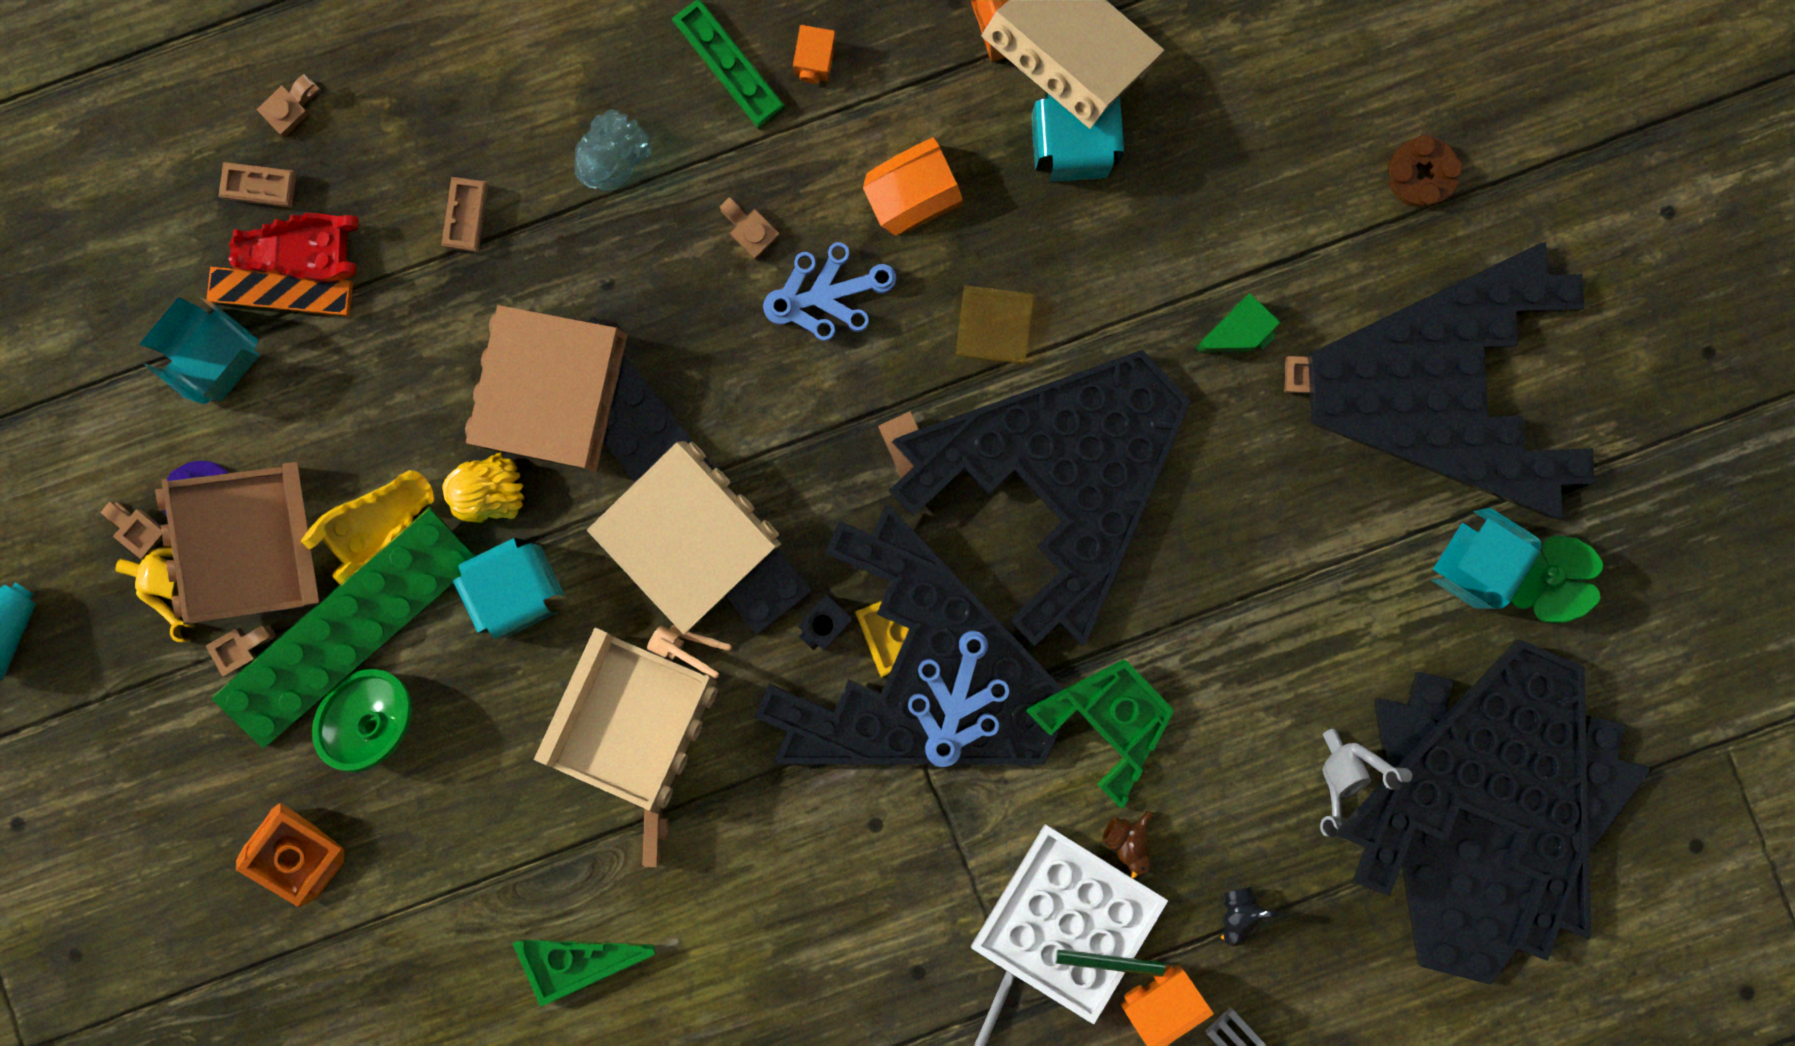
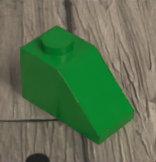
M1249 293L1195 348L1200 353L1250 352L1257 346L1263 350L1277 336L1273 329L1280 322Z

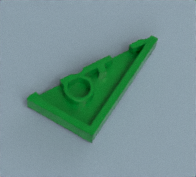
M519 939L512 943L540 1007L657 953L653 944Z

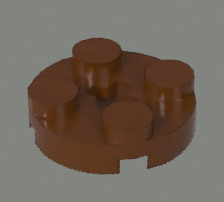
M1421 135L1402 144L1390 158L1388 163L1389 185L1393 194L1408 206L1418 208L1421 206H1435L1447 199L1456 189L1459 182V174L1462 171V164L1455 152L1445 142L1432 138L1429 135ZM1416 165H1427L1430 168L1431 179L1427 177L1422 180L1418 179L1419 170L1416 168Z

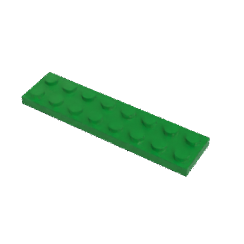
M431 507L427 508L215 693L212 700L264 749L453 583V580L462 576L458 565L476 555Z

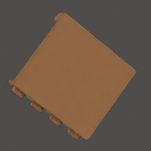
M497 305L496 313L492 315L489 323L490 339L488 347L483 351L481 357L483 369L480 382L476 384L473 392L475 404L472 417L467 420L465 427L466 444L597 472L628 334L615 327Z
M297 462L284 463L282 467L173 481H167V478L161 479L163 488L155 489L158 511L166 510L168 524L161 525L164 547L172 546L174 560H168L166 564L169 582L177 581L179 596H172L175 618L182 617L183 624L188 625L313 606L319 603L311 549H307L301 542L308 528Z

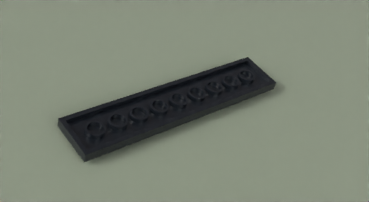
M594 316L586 321L601 325ZM623 354L604 443L636 482L676 442L686 441L689 444L690 442L694 443V441ZM705 458L704 461L706 462V464L712 470H714L715 468L713 467V465L709 462L707 458ZM777 548L737 584L726 597L754 633L758 635L811 593L812 590L779 548Z

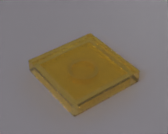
M964 285L955 356L1025 364L1034 294Z

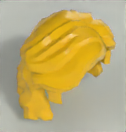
M500 452L482 461H466L460 464L447 476L442 486L444 499L450 506L453 516L465 522L482 523L488 517L514 519L518 514V510L523 506L521 501L524 500V496L520 493V490L523 488L522 483H514L520 478V473L516 472V462L513 459H504V455Z

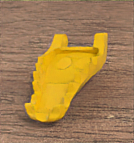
M408 470L391 483L360 498L334 507L322 515L306 532L301 542L307 549L315 547L321 540L342 562L332 574V577L340 585L412 522L413 517L426 505L434 502L432 487L419 472Z

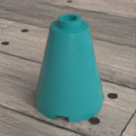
M16 582L11 588L5 584L0 587V683L7 673L36 606V603L30 600L34 594Z

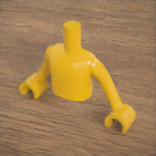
M172 546L151 549L144 556L140 564L120 558L116 564V572L136 577V595L159 612L172 625L170 636L174 641L190 642V639L182 637L181 628L183 626L195 628V625H184L180 618H175L174 611L164 601L156 597L162 596L172 600V596H179L177 581L169 582L166 561H168L166 558H173Z

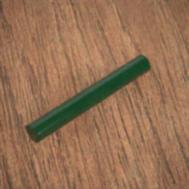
M1060 949L1056 951V964L1163 977L1165 972L1164 962Z

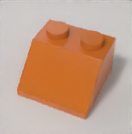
M1179 964L1174 968L1172 965L1166 966L1164 976H1154L1155 980L1144 988L1142 985L1132 988L1124 995L1125 1000L1120 1003L1146 1046H1167L1214 1015Z

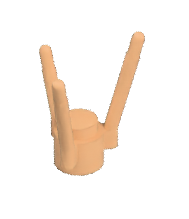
M674 624L670 629L663 625L657 628L647 646L649 651L669 661L679 657L713 678L719 677L717 671L681 650L684 641L680 640V638L726 651L732 649L730 644L691 632L683 635Z

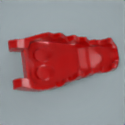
M306 212L304 215H291L287 221L276 219L274 223L263 224L262 229H253L251 231L236 229L233 231V237L229 243L230 256L228 258L231 266L237 270H261L313 282H334L351 278L356 275V264L346 261L347 233L358 230L359 219L354 215L334 216Z

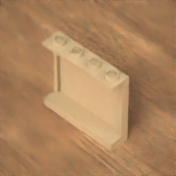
M1009 0L996 11L981 37L1089 129L1094 126L1102 113L1138 78L1142 79L1150 71L1164 52L1161 46L1106 0Z
M686 441L676 442L587 529L591 536L683 635L693 630L701 622V619L774 549L782 545L776 539L779 536L776 529L766 520L761 522L752 513L755 508L751 502L742 494L736 496L728 487L730 484L729 479L719 469L715 468L712 470L704 461L706 458L704 452L695 443L690 442L688 444Z
M594 628L534 760L658 814L660 808L664 809L671 799L673 788H670L675 775H680L687 763L688 755L685 752L690 741H695L701 732L703 722L700 719L705 708H710L715 701L718 689L715 688L717 681L706 674L697 673L617 639L607 632Z

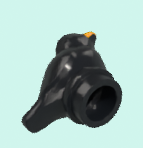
M1252 887L1224 893L1226 900L1224 906L1228 910L1223 917L1225 930L1221 939L1225 940L1230 946H1239L1244 943L1248 933L1264 918L1277 917L1278 912L1277 910L1265 909L1256 903L1257 895H1254Z

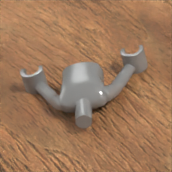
M1330 729L1323 733V737L1332 754L1325 761L1322 770L1330 789L1332 816H1326L1321 820L1320 829L1324 836L1337 837L1335 835L1337 830L1347 820L1342 816L1341 798L1350 797L1358 793L1371 782L1364 761L1383 773V783L1389 789L1400 790L1401 785L1399 781L1410 782L1412 780V773L1407 768H1393L1375 753L1358 743L1343 745L1336 729Z

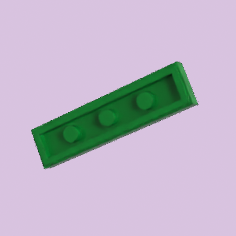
M695 0L672 18L674 25L758 130L786 109L783 102L701 0Z

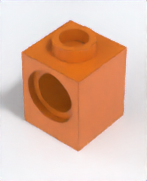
M800 25L793 61L794 76H800L799 79L810 84H819L820 80L829 82L836 44L835 31Z

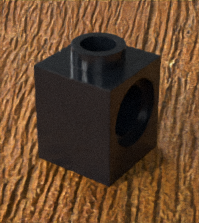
M826 595L798 625L803 631L799 637L811 649L815 650L819 646L825 650L853 618ZM820 615H827L833 621V630L826 636L817 634L813 628L814 620Z

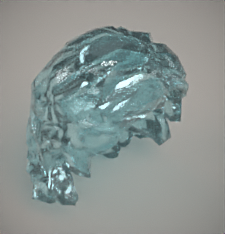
M608 109L603 116H595L591 122L589 132L583 135L581 141L576 145L575 174L584 186L600 188L602 191L607 192L616 190L631 178L633 173L632 167L651 154L649 135L644 134L645 129L643 127L637 126V120L632 119L627 123L628 115L625 113L620 115L619 111L614 109Z

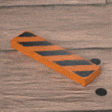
M210 267L206 300L222 305L350 317L353 282L350 280L313 282L270 272Z

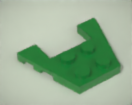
M1124 659L1026 710L1050 736L1077 710L1112 746L1122 759L1097 785L1120 809L1126 805L1129 799L1127 796L1134 782H1138L1143 772L1142 767L1150 751H1154L1174 712L1169 704Z

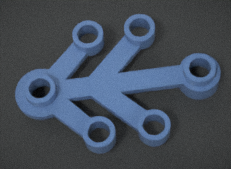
M836 242L829 247V258L812 289L809 292L796 295L805 276L811 274L816 267L814 256L809 252H801L795 257V268L784 288L772 291L765 298L763 304L764 313L772 323L784 325L792 321L814 333L815 337L822 342H827L834 337L835 328L833 323L827 319L818 321L800 309L816 306L847 323L852 331L862 332L868 326V315L863 310H852L835 301V299L870 289L878 294H887L896 285L895 271L886 264H878L870 270L869 275L830 285L840 266L849 259L848 247L844 243ZM837 248L843 249L846 253L845 257L840 260L832 256L833 251ZM802 258H809L812 264L808 269L799 267L798 263ZM879 272L888 274L889 280L886 283L881 284L876 281L875 277ZM781 300L785 301L788 305L787 309L784 312H777L774 309L775 303ZM855 315L864 317L865 322L862 326L856 327L851 323ZM828 325L831 328L830 334L828 336H820L817 332L819 326Z
M968 631L959 640V649L963 657L952 695L940 676V668L935 660H923L918 667L919 676L928 682L945 713L942 729H940L929 711L930 702L927 696L917 693L912 695L908 701L910 712L918 717L929 737L925 745L927 758L931 763L939 767H948L954 764L960 757L961 747L983 735L992 736L999 729L997 718L992 714L986 713L978 718L976 724L956 733L959 719L992 701H1004L1009 695V687L1006 682L1001 679H995L988 684L987 688L966 699L977 659L982 658L988 649L987 639L978 631ZM972 639L978 640L981 644L980 649L974 653L967 649V643ZM926 664H933L936 667V673L931 677H927L922 673V668ZM995 684H1001L1005 688L1004 694L1000 697H995L991 693V689ZM917 698H921L926 702V707L922 711H916L912 707V702ZM990 718L994 721L995 726L991 731H984L981 728V723L984 719ZM947 743L950 746V752L944 756L939 755L936 751L939 744Z

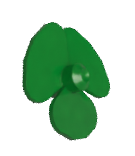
M1559 535L1551 536L1543 543L1542 553L1540 552L1537 560L1513 596L1511 603L1519 609H1528L1534 606L1536 617L1546 623H1567L1582 618L1599 604L1601 600L1600 592L1593 584L1571 580L1595 579L1602 573L1603 562L1591 546L1579 539Z

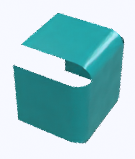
M1047 92L1044 99L1035 102L1031 115L1035 170L1039 158L1053 155V170L1048 182L1107 178L1114 163L1113 151H1117L1119 165L1124 155L1120 96L1102 113L1091 129Z
M178 297L139 343V345L162 353L172 362L163 369L145 363L142 364L186 399L206 404L212 399L222 402L258 359L259 354L254 351L258 339L214 303L199 297L214 309L210 315L199 306Z
M1492 508L1472 511L1484 518L1486 522L1479 533L1466 524L1461 523L1433 568L1434 571L1445 578L1430 580L1473 608H1504L1510 603L1540 555L1541 542L1536 536Z
M514 537L458 565L462 576L453 580V583L477 633H488L489 631L494 639H506L559 613L550 612L543 600L554 595H565L541 545L530 543L517 548L516 544L523 541V539Z

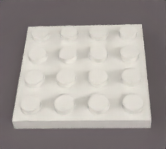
M1045 824L972 943L971 948L1087 1021L1095 1024L1125 972L1056 964L1057 949L1134 959L1168 900Z

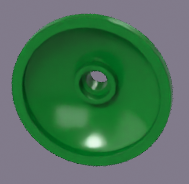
M378 669L362 670L345 677L325 695L313 720L312 739L319 757L332 768L347 773L366 771L384 762L399 747L410 725L412 704L407 688L394 675Z

